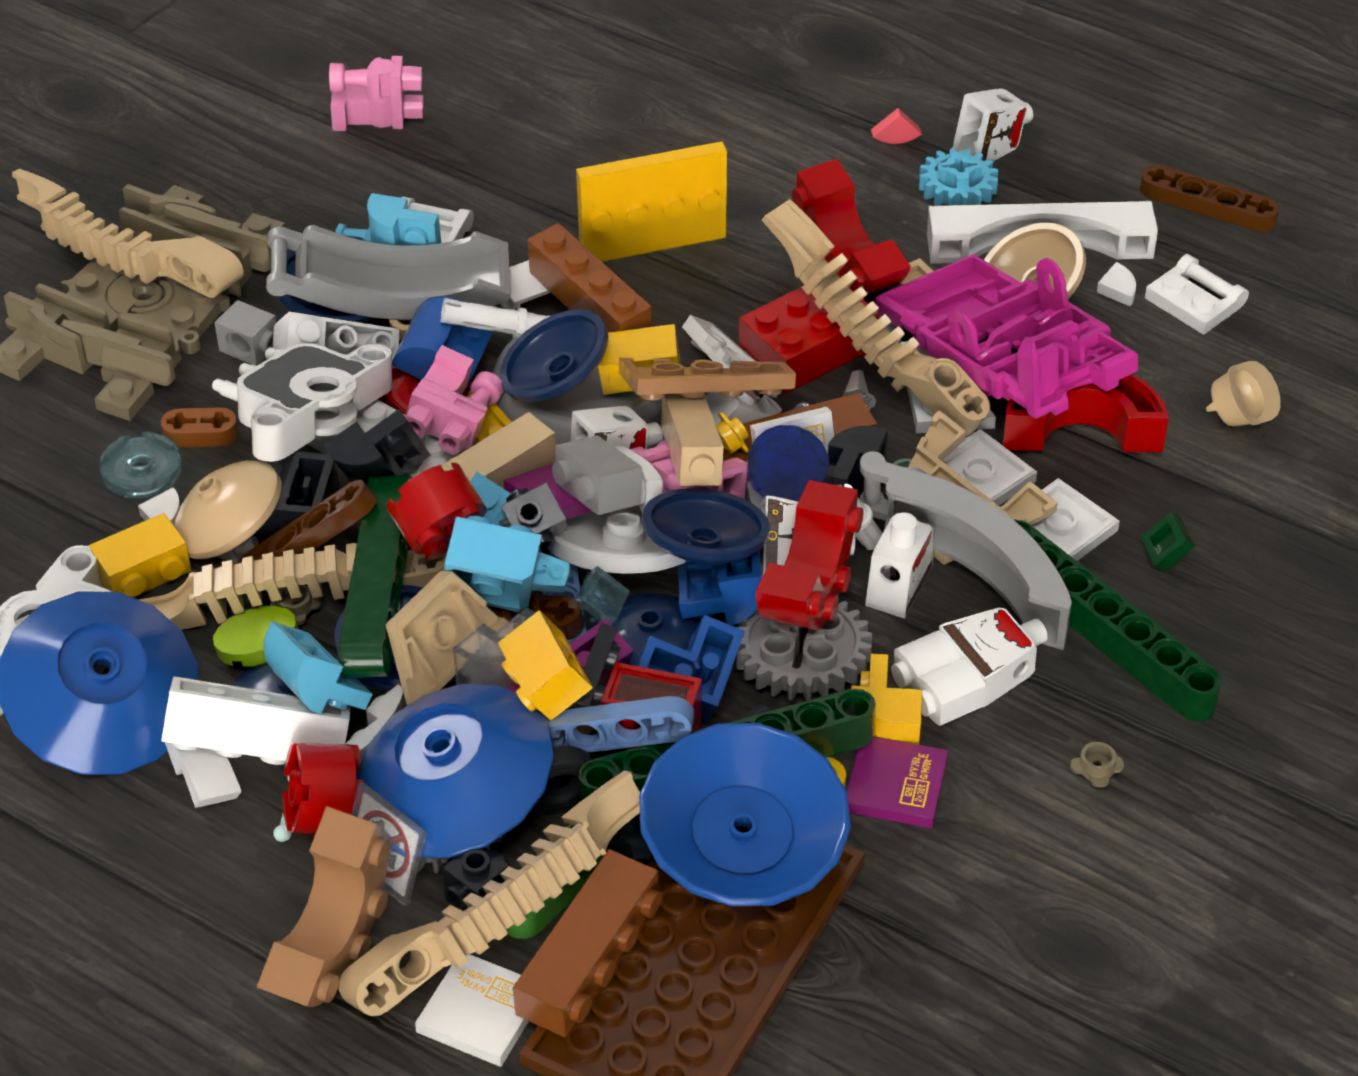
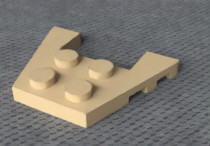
M940 410L934 414L931 426L918 443L916 453L908 467L919 468L929 475L945 479L966 488L998 507L1012 519L1022 520L1030 525L1057 512L1058 502L1031 481L1000 507L956 473L942 460L965 441L966 431ZM933 551V557L943 565L953 561V559Z
M440 571L385 624L407 706L423 695L441 690L485 645H487L502 673H506L502 666V662L506 658L498 642L511 633L514 626L508 620L496 616L487 608V602L453 571Z

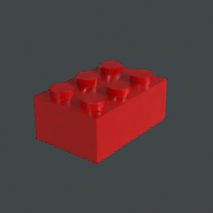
M802 287L739 317V347L755 361L785 362L796 373L795 389H782L785 395L866 354L862 349L857 351L853 347V340L850 336L844 337L839 331L840 325L837 322L832 324L826 317L828 312L825 308L819 309L814 303L816 298L813 294L807 295ZM864 300L861 301L864 306L868 305ZM876 311L874 317L878 320L879 313Z

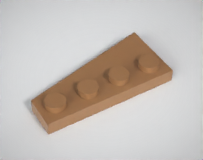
M619 357V374L637 395L647 400H660L664 398L665 394L679 393L680 396L685 398H701L704 396V392H719L723 396L736 397L743 395V391L758 390L759 393L764 395H778L782 393V389H795L796 373L785 362L732 361L730 362V368H723V364L718 362L695 360L691 367H684L681 364L670 363L671 359L654 358L652 366H634V358Z

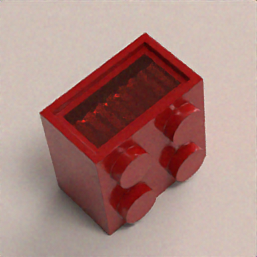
M615 662L601 700V705L667 696L680 697L688 701L694 708L691 732L702 730V679ZM630 719L619 721L622 727L629 730L641 727L639 723ZM636 747L603 751V756H607L610 754L618 753Z

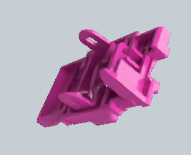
M972 254L882 293L875 298L876 305L879 308L877 310L879 316L882 317L886 314L892 321V325L895 327L899 326L902 330L905 329L916 336L919 348L922 350L927 348V353L936 359L947 358L953 360L965 371L986 397L992 395L996 399L1002 397L1008 401L1012 399L1027 409V413L1035 419L1049 412L1058 415L1068 410L1067 392L1074 388L1093 383L1107 392L1119 386L1120 379L1138 371V354L1111 338L1108 325L1068 302L1065 277L1059 266L1049 258L1040 260L1036 265L1038 283L1031 279L1019 282ZM1049 274L1053 278L1054 289L1050 284ZM986 337H989L987 341H984L980 344L978 343V341L983 340ZM1012 347L1018 350L1014 354L1011 353Z

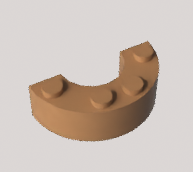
M326 806L309 850L314 857L315 872L307 905L291 933L282 941H275L273 943L256 988L307 1007H315L323 1002L330 1003L339 988V980L342 973L370 950L371 937L369 933L375 918H379L383 914L388 902V893L383 891L391 841L386 839L384 831L378 824Z

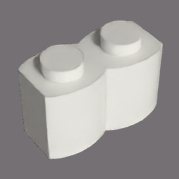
M935 631L895 649L894 664L891 667L895 682L900 688L922 690L921 714L925 717L929 716L937 725L941 726L984 706L986 685L982 677L971 663L961 657L956 646L943 632Z

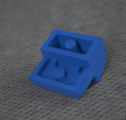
M434 297L424 301L418 307L392 360V366L422 380L434 363L436 353L441 345L474 359L468 380L469 384L493 331L441 323V310L444 298L458 299Z
M760 550L743 560L731 563L704 565L687 561L678 565L679 606L682 619L692 617L702 619L704 615L711 617L716 613L724 612L727 624L733 626L743 622L756 611L755 591L762 579Z

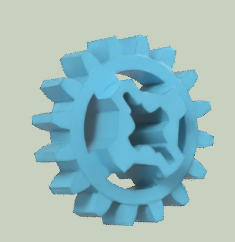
M950 148V154L945 155L943 152L937 151L936 159L927 157L925 165L920 166L919 190L924 191L925 200L934 198V206H940L943 203L947 204V206L981 205L982 201L990 203L992 195L997 194L998 169L993 168L992 160L983 161L982 153L972 156L969 149L957 152L954 148Z

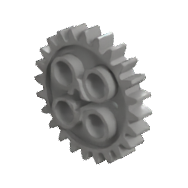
M843 601L838 604L837 613L833 621L826 620L824 625L818 630L808 629V634L804 639L801 667L796 669V656H798L801 648L803 627L765 620L760 616L757 608L749 618L739 623V627H736L745 631L735 657L736 668L744 669L745 680L756 678V689L760 690L768 685L771 686V696L775 697L784 690L787 691L788 700H793L797 693H803L808 701L812 698V692H819L823 697L828 695L829 688L841 692L844 691L845 682L857 684L858 674H861V671H867V663L870 662L872 633L868 632V621L860 620V611L853 610L847 612L848 602Z

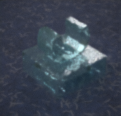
M596 566L587 573L575 602L591 614L589 621L592 623L601 622L606 618L612 624L618 619L630 591L599 566Z

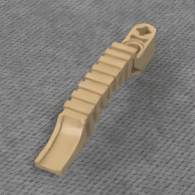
M22 169L12 172V177L17 180L19 189L17 199L41 213V228L43 231H46L47 237L51 240L58 238V243L63 247L70 245L71 251L76 254L82 251L84 257L88 260L96 258L97 263L103 267L110 264L112 270L117 273L124 270L125 276L131 279L136 275H140V280L146 284L159 276H168L209 298L216 297L244 275L243 266L234 253L201 236L151 242L152 234L144 231L134 239V231L129 228L118 234L117 225L111 223L104 228L105 220L100 217L93 220L94 213L89 210L85 211V204L79 201L80 195L76 192H72L53 202L66 194L65 188Z
M789 199L766 214L762 221L788 252L794 267L795 276L797 279L800 278L804 284L803 290L807 295L813 294L816 298L814 303L819 309L825 308L828 312L826 317L832 324L837 322L840 325L839 331L844 337L850 336L853 340V347L857 351L862 349L866 353L864 358L870 365L875 363L879 367L877 372L883 378L886 376L895 378L891 385L897 392L903 387L908 386L933 415L940 410L966 431V437L973 434L988 415L990 404L986 395L965 371L953 360L947 358L936 359L926 355L922 356L917 350L919 343L914 337L904 345H901L899 341L904 336V331L898 326L890 333L886 328L892 321L886 314L878 320L874 317L879 308L873 301L864 306L861 301L867 295V292L862 286L854 292L849 289L857 278L855 274L849 271L841 278L837 274L848 261L847 258L841 253L829 263L825 260L835 246L793 201Z
M357 543L346 544V553L337 550L335 544L324 546L325 551L316 552L314 547L305 548L302 554H295L292 549L283 551V556L274 557L272 552L263 554V559L254 561L253 556L242 558V563L234 564L232 560L222 562V567L215 569L212 564L202 566L201 572L189 573L186 581L176 590L165 595L140 599V601L155 606L179 629L183 630L207 625V620L199 604L207 603L217 623L221 624L228 619L227 600L234 614L245 612L243 594H247L252 607L263 605L261 594L263 590H267L271 602L282 600V587H287L291 599L302 597L301 585L308 584L312 598L323 596L322 583L329 582L334 600L345 598L344 590H349ZM409 550L403 585L424 588L440 571H444L447 552L437 559L428 561L424 554H415L412 550Z
M621 772L563 815L562 819L565 823L575 825L572 829L553 824L545 828L543 832L550 841L538 839L531 845L538 856L528 853L520 856L517 861L522 868L520 870L512 867L505 869L500 873L505 880L502 884L490 880L482 887L487 893L483 898L470 893L463 899L468 909L462 911L449 905L442 911L445 917L439 922L435 921L399 934H392L356 960L340 977L339 992L341 997L364 1014L380 1016L389 1011L443 967L454 965L460 969L469 962L465 955L474 952L479 955L489 948L487 943L493 939L501 940L508 934L506 929L512 925L520 926L527 920L525 915L529 912L537 913L545 906L543 902L547 898L555 899L563 892L561 887L566 883L570 885L575 883L580 878L579 873L583 869L591 870L597 864L596 859L600 855L606 854L607 846L615 833L640 813V791L632 779L631 772ZM411 951L409 962L405 967L399 969L401 957L406 952Z

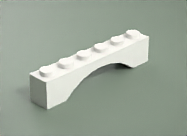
M1151 201L929 206L927 241L931 264L954 263L972 254L980 256L990 252L1008 234L1024 226L1036 223H1055L1065 226L1078 237L1083 247L1101 252L1114 259H1154L1158 228Z

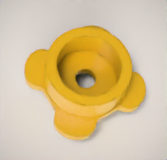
M722 411L718 413L721 422L716 427L725 450L730 454L738 449H741L744 454L748 453L749 449L744 440L749 437V434L743 424L736 417L729 420Z

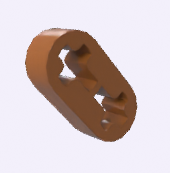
M179 408L167 412L161 419L164 441L172 447L226 446L234 442L239 434L236 415L227 408Z

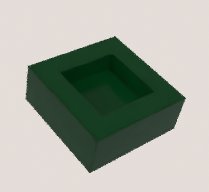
M1173 512L1168 513L1140 536L1154 566L1163 572L1196 547L1181 517Z

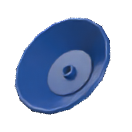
M77 591L41 604L13 629L0 657V706L13 734L42 761L79 775H121L158 760L168 751L165 742L161 740L173 676L199 680L198 663L182 630L155 606L119 592ZM103 665L109 669V672L102 675L96 673L93 668Z
M458 684L423 695L391 716L366 747L356 780L364 781L365 795L366 791H369L422 833L417 857L448 859L465 854L472 849L485 848L518 826L545 792L554 760L549 724L537 709L530 711L521 702L516 693L498 685ZM363 806L358 807V813L360 817ZM385 834L386 839L391 841L392 849L406 856L410 855L407 849Z
M718 723L681 737L652 764L639 795L641 835L659 868L690 893L728 906H772L812 890L839 863L851 830L848 794L829 760L797 735L761 723ZM746 827L750 831L743 833L737 831L735 828Z

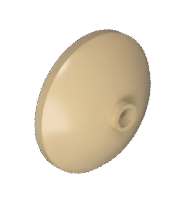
M1036 223L1024 226L1005 236L991 249L984 261L1019 282L1031 279L1038 283L1037 263L1044 258L1052 259L1059 266L1065 277L1069 299L1083 278L1086 267V254L1082 243L1070 229L1055 223ZM1049 274L1050 284L1054 289L1053 278Z
M263 461L235 462L213 471L193 487L179 508L174 527L186 542L189 558L208 559L224 554L250 538L266 522L278 503L282 489L281 478L270 464Z

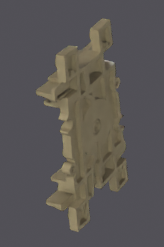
M127 184L123 187L126 207H122L119 210L122 231L126 228L133 230V239L147 231L152 234L151 242L201 236L234 253L243 266V277L216 297L209 298L168 276H159L148 284L140 280V275H136L131 279L125 276L124 270L117 273L111 269L110 264L103 267L94 258L72 279L61 281L63 292L39 283L35 287L37 297L34 300H30L9 291L4 295L8 313L5 324L8 329L15 332L0 344V373L21 381L44 358L80 374H84L93 364L102 366V379L108 383L94 398L96 409L131 421L153 395L152 383L168 386L176 379L174 368L182 360L180 352L195 354L200 351L199 337L203 335L221 312L227 311L231 307L230 299L227 295L242 296L241 288L253 275L252 269L263 272L271 269V248L268 246V233L274 227L286 228L285 222L252 213L241 226L240 223L217 217L215 209L205 205L202 195L173 185L163 195H157Z

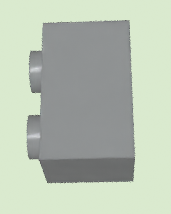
M596 435L555 445V462L552 466L555 483L597 515L641 504L642 466L600 436Z

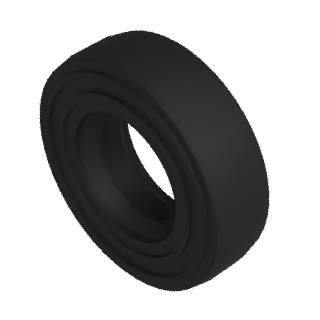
M573 746L553 748L554 760L548 780L564 774L574 776L560 786L546 787L545 792L530 811L540 815L558 814L570 811L581 802L579 771L586 762L592 760V757L585 750Z

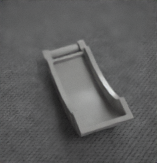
M315 225L307 226L303 233L285 227H274L268 233V246L271 248V273L267 276L266 288L269 294L273 296L288 294L310 303H316L334 310L360 316L412 320L418 307L424 301L434 297H450L467 303L494 306L508 300L511 295L508 242L475 231L471 236L455 241L413 246L363 241ZM287 249L296 252L295 276L286 273Z
M875 451L867 452L861 457L860 471L864 476V491L860 495V501L869 505L873 511V517L886 521L885 529L892 516L902 512L912 514L917 521L929 524L933 528V551L957 561L984 579L1004 598L1022 624L1038 618L1045 626L1048 635L1047 641L1042 644L1064 650L1072 605L1069 592L1051 560L1037 542L1017 522L986 499L955 483L929 475L916 467L905 468L885 462L884 456ZM881 483L886 484L888 500L884 499L880 491Z

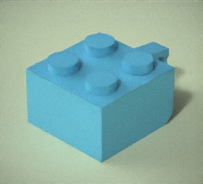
M456 516L445 559L444 571H453L487 602V606L520 612L529 606L532 590L564 593L570 563L541 553L542 535L535 534L527 527L512 525L507 528L491 524L489 520L479 516H469L467 518Z

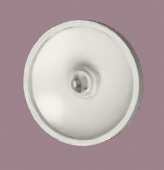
M639 505L601 515L590 511L566 520L567 531L555 536V542L547 547L551 553L568 563L590 570L609 573H647L672 568L687 562L665 552L647 536L642 527L643 513Z

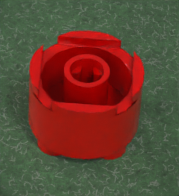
M456 462L451 463L452 470L444 471L441 465H438L418 474L398 489L402 497L396 504H394L391 498L387 503V511L413 553L424 554L428 561L437 559L448 551L456 516L461 518L469 516L484 517L487 511L485 504L462 467Z
M291 744L284 768V776H290L288 791H283L282 800L287 831L298 834H316L326 806L355 816L354 808L362 807L365 798L364 781L356 780V771L360 761L358 745Z

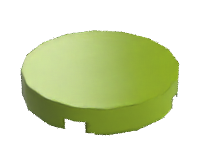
M260 606L245 610L243 613L228 618L217 628L213 636L218 658L225 664L232 666L233 661H241L243 667H254L267 663L264 655V639L271 621L299 629L295 614L287 608L279 606Z

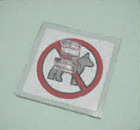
M365 783L358 784L352 815L378 824L384 831L386 839L391 841L383 890L403 906H407L410 904L427 832Z

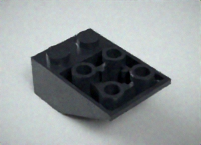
M295 451L279 461H263L270 464L279 474L282 489L274 511L252 536H255L259 542H263L340 490L337 464L329 454Z

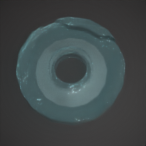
M140 432L141 437L131 438L130 434L120 437L107 446L100 458L101 477L106 487L115 494L128 498H146L162 493L172 486L181 474L182 462L176 444L166 436L152 432ZM138 462H149L147 465L142 467L132 466Z

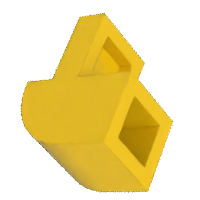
M871 654L870 671H861L860 686H851V689L865 690L875 699L874 737L919 745L922 690L887 688L888 655Z

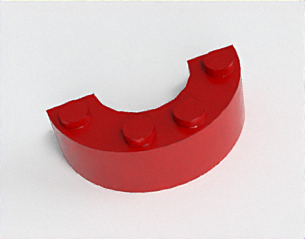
M834 159L797 172L796 189L792 190L793 202L835 246L825 260L829 263L841 253L847 258L848 261L837 274L840 278L849 271L855 274L857 278L849 288L856 291L862 286L868 295L904 281L910 271V264L892 239L875 245L868 237L856 210L854 198L855 185L839 161Z
M1134 374L1120 379L1119 386L1107 392L1093 383L1068 391V410L1058 415L1049 412L1035 419L1027 413V409L1012 399L1007 402L1002 446L1008 450L1043 451L1044 441L1052 431L1064 425L1079 423L1094 425L1108 431L1119 441L1123 452H1163L1169 420L1167 409L1157 392Z
M812 480L808 481L796 506L793 538L785 564L783 566L769 563L755 591L758 612L763 619L812 630L821 628L826 620H834L838 609L839 591L846 592L850 583L851 568L847 567L853 535L854 533H859L863 521V508L857 507L858 489Z

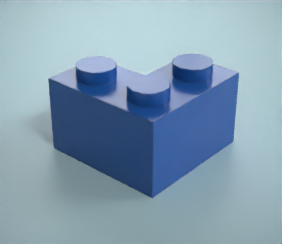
M704 615L691 636L687 650L649 636L639 653L635 666L701 678L702 723L706 725L719 705L745 631ZM630 678L625 692L641 699L667 696L686 699L689 689Z

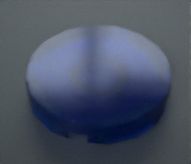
M778 425L765 430L754 440L747 456V476L753 489L763 498L775 496L799 502L809 480L825 483L829 468V456L823 443L811 431L796 425Z

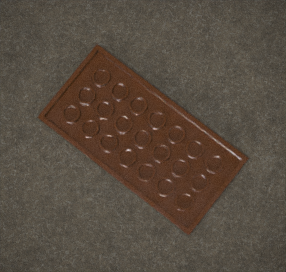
M746 827L735 828L737 831L743 833L750 831ZM845 844L839 863L812 890L772 906H728L692 894L659 868L655 859L652 858L647 866L658 870V891L662 893V900L657 912L652 918H645L639 927V935L633 948L628 953L622 952L616 961V968L611 981L605 988L599 987L592 997V1005L585 1020L580 1024L576 1022L566 1038L541 1026H537L518 1053L519 1065L542 1076H733L863 867L865 852Z

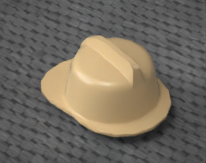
M1247 361L1231 366L1227 373L1214 381L1211 387L1213 402L1206 407L1207 412L1217 411L1222 421L1228 426L1258 425L1278 416L1280 394L1272 374L1265 366L1257 361Z

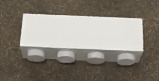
M173 676L161 741L169 742L174 748L191 751L201 747L213 749L217 754L225 757L237 758L245 754L260 757L262 761L269 764L281 765L285 764L288 750L293 743L345 744L350 719V705H348L346 710H342L326 703L320 715L310 710L297 696Z

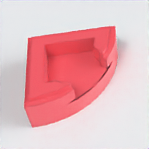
M899 108L871 129L872 135L876 140L887 144L906 143L922 135L920 127Z

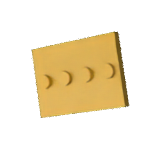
M723 141L576 169L579 242L601 262L726 238L727 150Z

